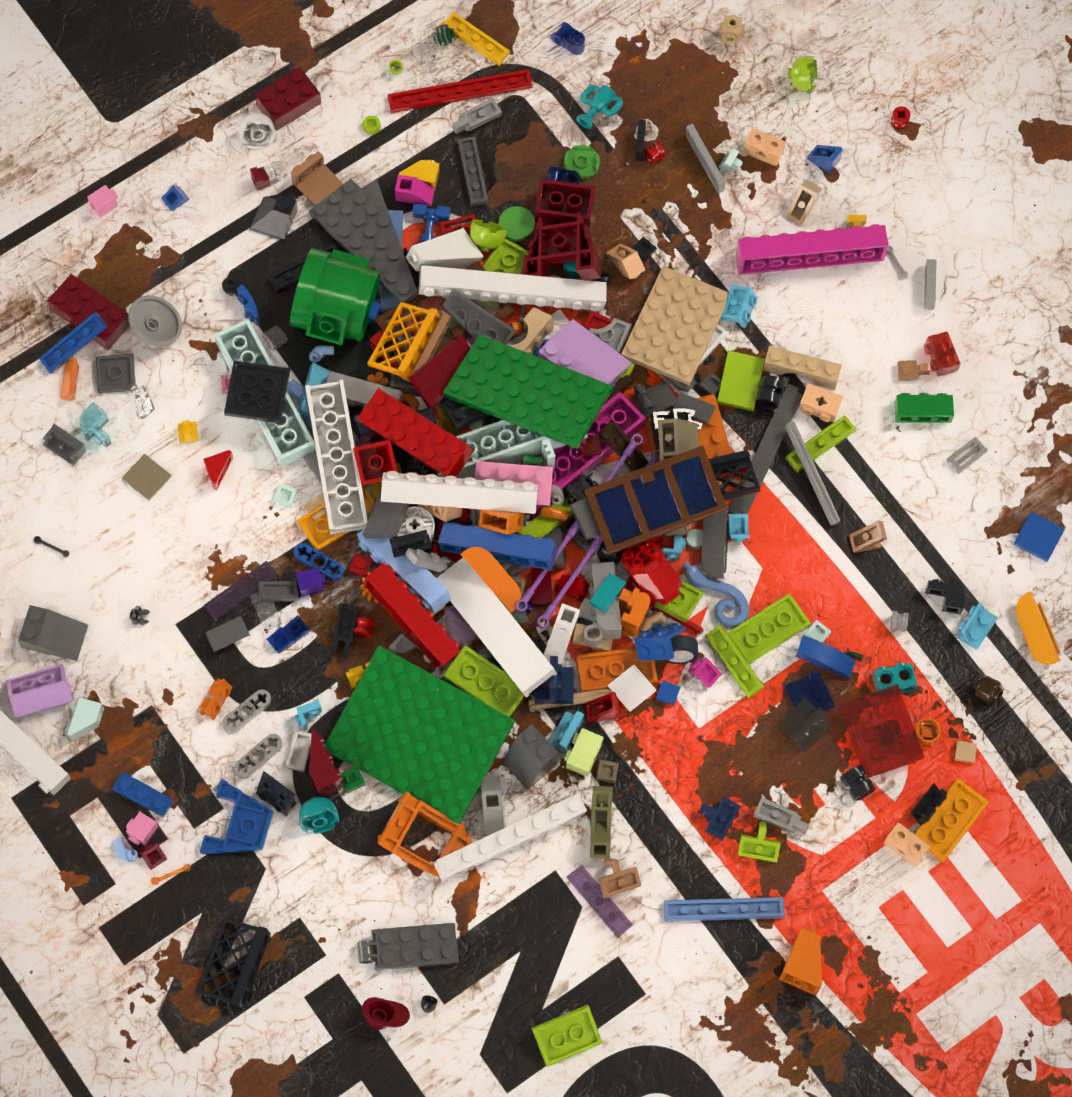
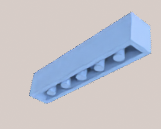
M364 529L357 534L360 541L358 544L364 552L369 551L372 559L377 564L379 562L381 564L384 562L386 566L389 564L396 572L394 575L408 585L409 588L407 590L412 595L418 596L421 600L420 604L424 609H430L435 614L451 600L449 590L427 569L415 566L406 555L394 558L389 541L393 537L365 539L362 535Z

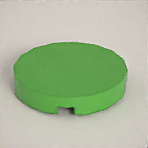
M576 145L565 154L564 168L572 178L588 180L598 172L600 157L592 147Z
M519 206L510 207L500 215L498 224L506 227V239L509 241H525L533 234L535 219L526 208Z

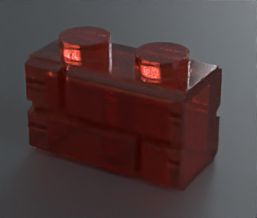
M945 331L928 336L923 347L925 354L931 358L930 365L932 371H936L938 377L958 371L961 363L949 333Z

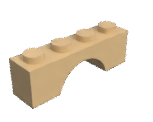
M535 307L523 319L524 332L527 334L526 338L518 344L509 345L529 354H533V351L541 346L543 339L552 332L554 327L552 316Z
M769 345L763 371L780 376L786 373L800 374L812 379L818 386L835 390L842 364Z

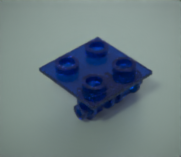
M812 671L808 673L809 676L784 685L799 720L835 707L820 672Z

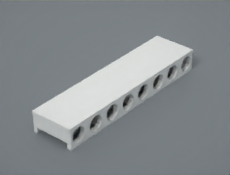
M343 380L314 386L305 385L330 535L363 530L368 520L353 450L355 445Z
M464 558L437 577L449 590L450 602L526 698L530 692L552 675H557L555 669Z

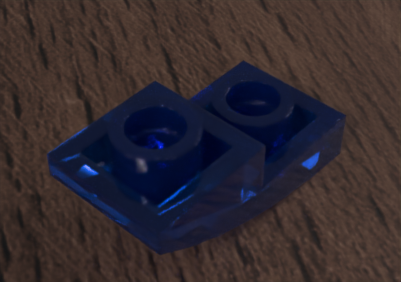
M297 615L287 625L280 627L270 635L267 641L280 654L302 639L311 630L300 616Z

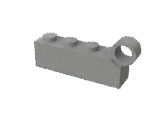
M330 371L326 382L327 384L343 380L347 406L356 407L357 405L364 409L378 388L402 402L404 396L400 390Z
M614 562L591 563V571H587L588 582H592V587L589 588L590 599L609 573L616 576ZM618 597L607 613L591 605V615L595 616L596 621H593V624L588 625L584 630L583 640L585 644L590 647H597L603 640L621 639L622 626ZM589 633H597L599 637L591 639L587 635Z

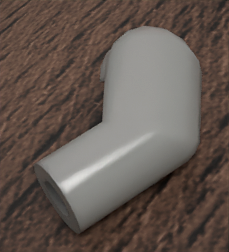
M552 484L551 498L554 505H561L564 502L562 489Z

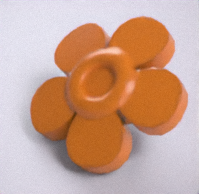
M376 372L375 376L371 374L367 378L368 382L387 386L389 383L388 378H383L382 372Z

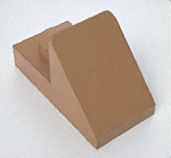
M876 521L849 534L854 553L881 548L880 542L887 539L883 521Z

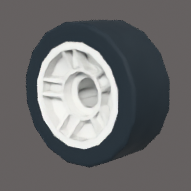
M688 635L674 636L671 638L675 657L664 661L672 664H686L696 660L699 656L697 639Z

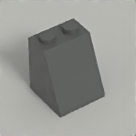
M531 724L516 737L502 763L529 790L557 766L558 751Z

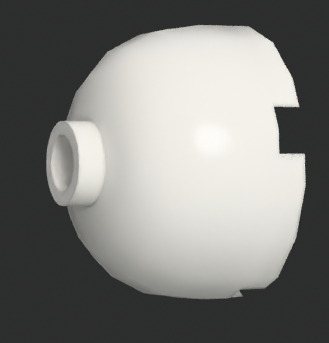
M263 113L248 114L239 124V137L247 148L262 149L264 148L263 145L267 143L270 145L275 139L276 130L273 122Z

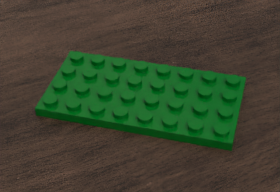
M479 335L443 394L444 397L578 449L611 394L613 387L605 382Z

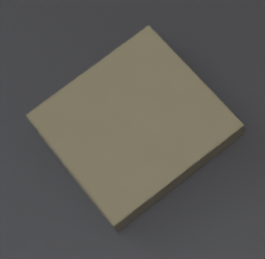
M143 454L122 477V480L150 501L172 475L146 454Z

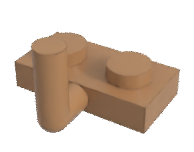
M604 859V865L611 866L613 869L612 874L598 878L604 898L642 886L637 867L633 866L621 870L617 859Z

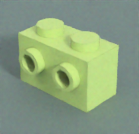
M583 728L580 733L576 732L572 744L575 745L572 751L568 750L564 759L567 762L566 768L588 777L604 737Z

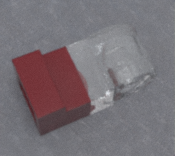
M274 161L258 169L257 166L250 169L251 179L257 191L284 180L288 175L281 161Z

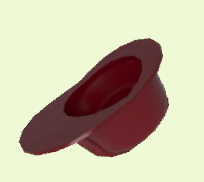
M371 997L365 1000L362 1005V1012L367 1024L376 1030H383L387 1027L398 1028L404 1026L410 1019L408 1008L399 1002Z

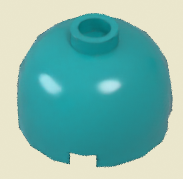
M314 796L301 806L299 811L301 829L308 833V830H313L314 834L327 832L335 827V822L338 821L339 823L340 821L336 805L330 799Z

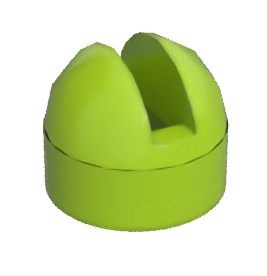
M394 59L389 63V71L392 74L399 75L402 73L403 64L400 60Z

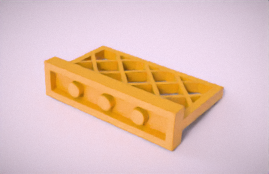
M400 302L367 363L368 366L399 375L403 380L410 381L408 377L412 374L441 319L438 310L434 308L427 310ZM403 309L411 312L410 315L403 318L400 316ZM422 314L426 315L423 321L417 323L415 317ZM413 319L415 324L405 328L403 323ZM401 324L403 329L393 333V328ZM417 329V334L409 338L407 333ZM405 334L406 340L396 343L395 338ZM393 339L394 345L384 349L385 342ZM409 344L408 351L400 353L399 348ZM397 350L398 355L388 359L387 353ZM385 356L386 361L381 363L375 362L378 357ZM401 360L398 369L391 367V363Z

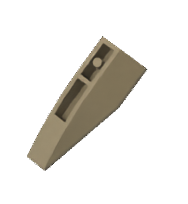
M681 419L658 420L660 461L699 447L697 423ZM699 456L671 466L688 513L690 512L700 461ZM661 469L665 525H668L682 518L665 473ZM687 526L666 533L665 536L685 535Z

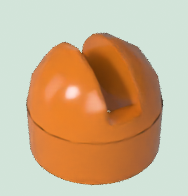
M510 322L509 326L516 329L512 337L521 336L524 332L522 330L524 328L522 323Z

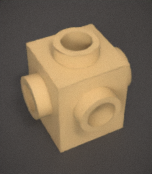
M724 15V21L719 24V33H722L721 42L739 44L740 35L744 36L745 25L742 24V17Z

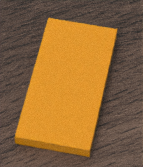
M362 485L368 520L375 501L366 487ZM325 503L297 519L298 525L314 549L318 551L323 550L350 533L343 532L330 535L327 512L316 520L312 518V515L326 507Z
M959 778L956 779L947 791V799L943 801L940 807H935L937 811L930 818V821L922 824L914 834L930 846L927 852L942 863H944L990 802Z

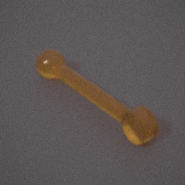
M185 864L182 868L161 877H153L151 883L158 885L161 880L183 871H189L191 866Z

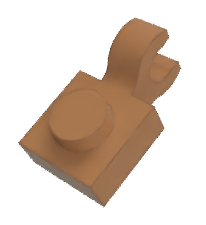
M916 360L898 361V381L917 380L918 375H930V363L917 365Z

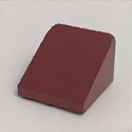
M156 840L139 850L140 855L150 870L167 860Z

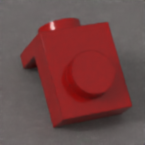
M561 575L555 591L557 594L560 593L571 576ZM576 577L564 596L574 597L579 602H583L588 593L589 585L581 577Z

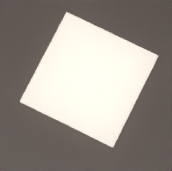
M632 665L607 685L612 692H616L618 699L630 712L657 691L635 665Z

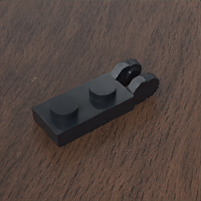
M340 603L333 635L331 656L336 657L338 644L344 643L343 658L348 659L350 645H352L354 637L353 632L356 628L359 606Z

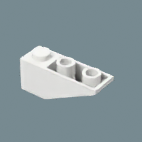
M562 603L544 652V656L549 663L550 656H558V664L562 663L580 615L579 609Z

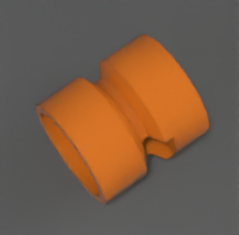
M932 718L921 719L912 733V741L915 746L924 750L932 748L941 733L939 723Z

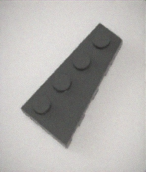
M453 289L443 303V306L475 340L479 335H483L507 345L516 329Z

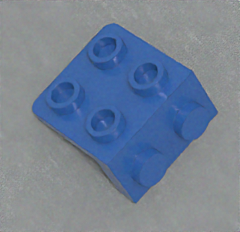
M678 623L664 627L662 624L651 626V630L641 632L640 636L634 638L638 660L673 659L675 656L671 638L685 631L686 627L684 625L679 626Z

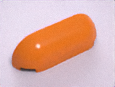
M472 547L462 552L461 556L512 613L516 609V602L521 600V591L517 583L486 549Z

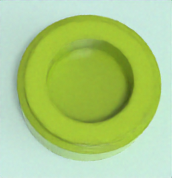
M367 116L363 120L362 125L365 133L374 135L380 131L381 123L376 116Z

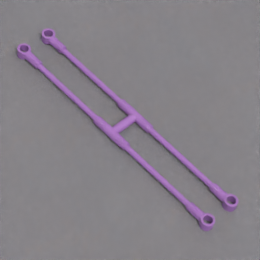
M640 434L631 436L630 443L624 450L623 456L604 482L612 480L626 458L631 455L636 446L643 442ZM634 437L638 438V443L634 441ZM660 450L651 453V459L645 467L660 461V458L657 459L655 457V453L660 456ZM577 521L573 523L567 532V536L558 547L555 560L568 541L579 530L580 527ZM601 534L593 537L595 540L589 547L588 553L543 615L536 619L537 627L544 628L549 624V618L556 610L555 607L588 559L603 542ZM543 569L531 588H528L521 600L516 602V611L522 612L527 609L528 601L548 570ZM519 602L523 604V609L518 607ZM540 619L545 621L544 625L540 624Z

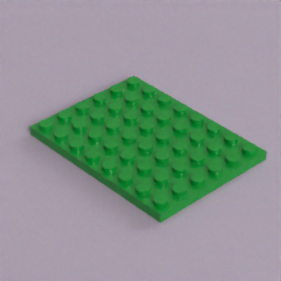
M378 646L325 744V751L329 749L332 755L402 794L409 792L416 799L446 815L452 822L459 824L464 818L516 720L391 651Z

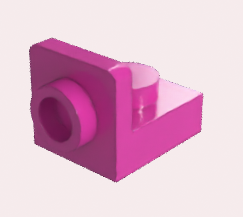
M697 658L692 661L691 667L687 671L689 674H694L706 688H710L722 675L708 658Z

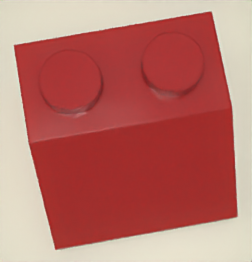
M391 439L353 448L361 485L382 481L383 472H398Z

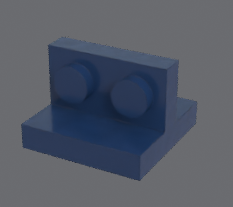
M550 656V664L555 669L557 675H552L534 689V704H573L574 667H562V664H558V656Z

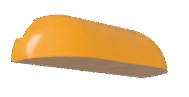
M1029 591L1017 602L1016 616L1034 659L1046 665L1055 664L1061 661L1058 657V654L1061 653L1041 603L1037 604L1034 593Z

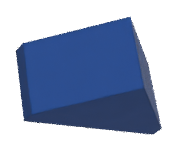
M816 145L807 156V159L830 174L840 162L843 149L839 146Z

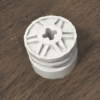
M417 506L408 507L398 535L395 537L427 530L432 547L435 535L434 518L424 508Z

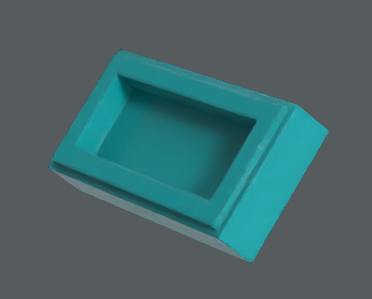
M609 573L589 601V604L607 613L626 586V581Z

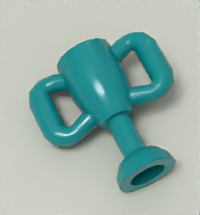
M591 84L587 86L580 96L582 103L591 105V108L586 115L580 114L576 119L582 127L591 129L592 118L597 112L602 111L607 116H614L623 106V100L617 97L615 92L608 86L602 85L599 88L597 85ZM595 90L596 94L594 95L593 99H587L589 95ZM612 102H616L610 110L607 109Z

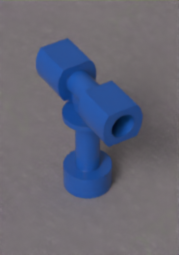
M414 203L413 217L423 218L424 222H426L425 234L421 235L420 243L435 238L432 235L433 225L438 220H450L451 207L438 206L437 209L427 208L425 204Z

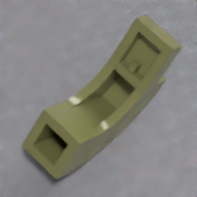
M593 786L590 858L610 859L613 787Z

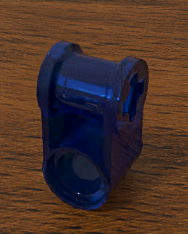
M562 22L557 32L552 33V40L574 55L582 54L585 51L584 34L574 29L570 24Z
M556 166L549 167L548 180L567 183L574 180L576 181L574 184H580V174L577 171Z

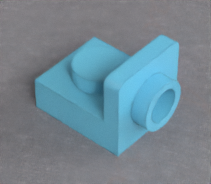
M319 700L296 708L297 715H295L298 726L302 725L303 729L307 730L308 727L305 719H313L322 712Z

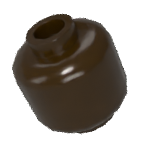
M990 676L977 679L973 686L976 698L987 704L997 703L1004 692L1002 683Z

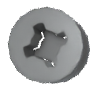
M893 611L890 629L895 630L897 628L906 632L909 613L904 612L900 614L897 611Z

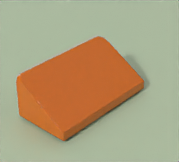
M76 358L70 360L64 367L60 397L62 400L75 399L79 364Z

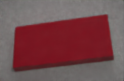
M458 335L408 377L428 409L444 398L443 392L471 349L463 335Z

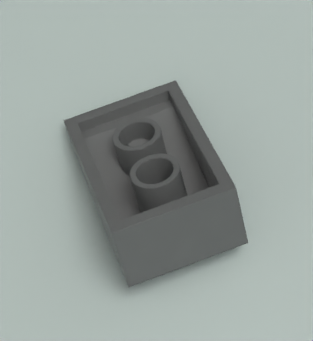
M29 605L18 642L21 648L78 661L89 625L49 609Z

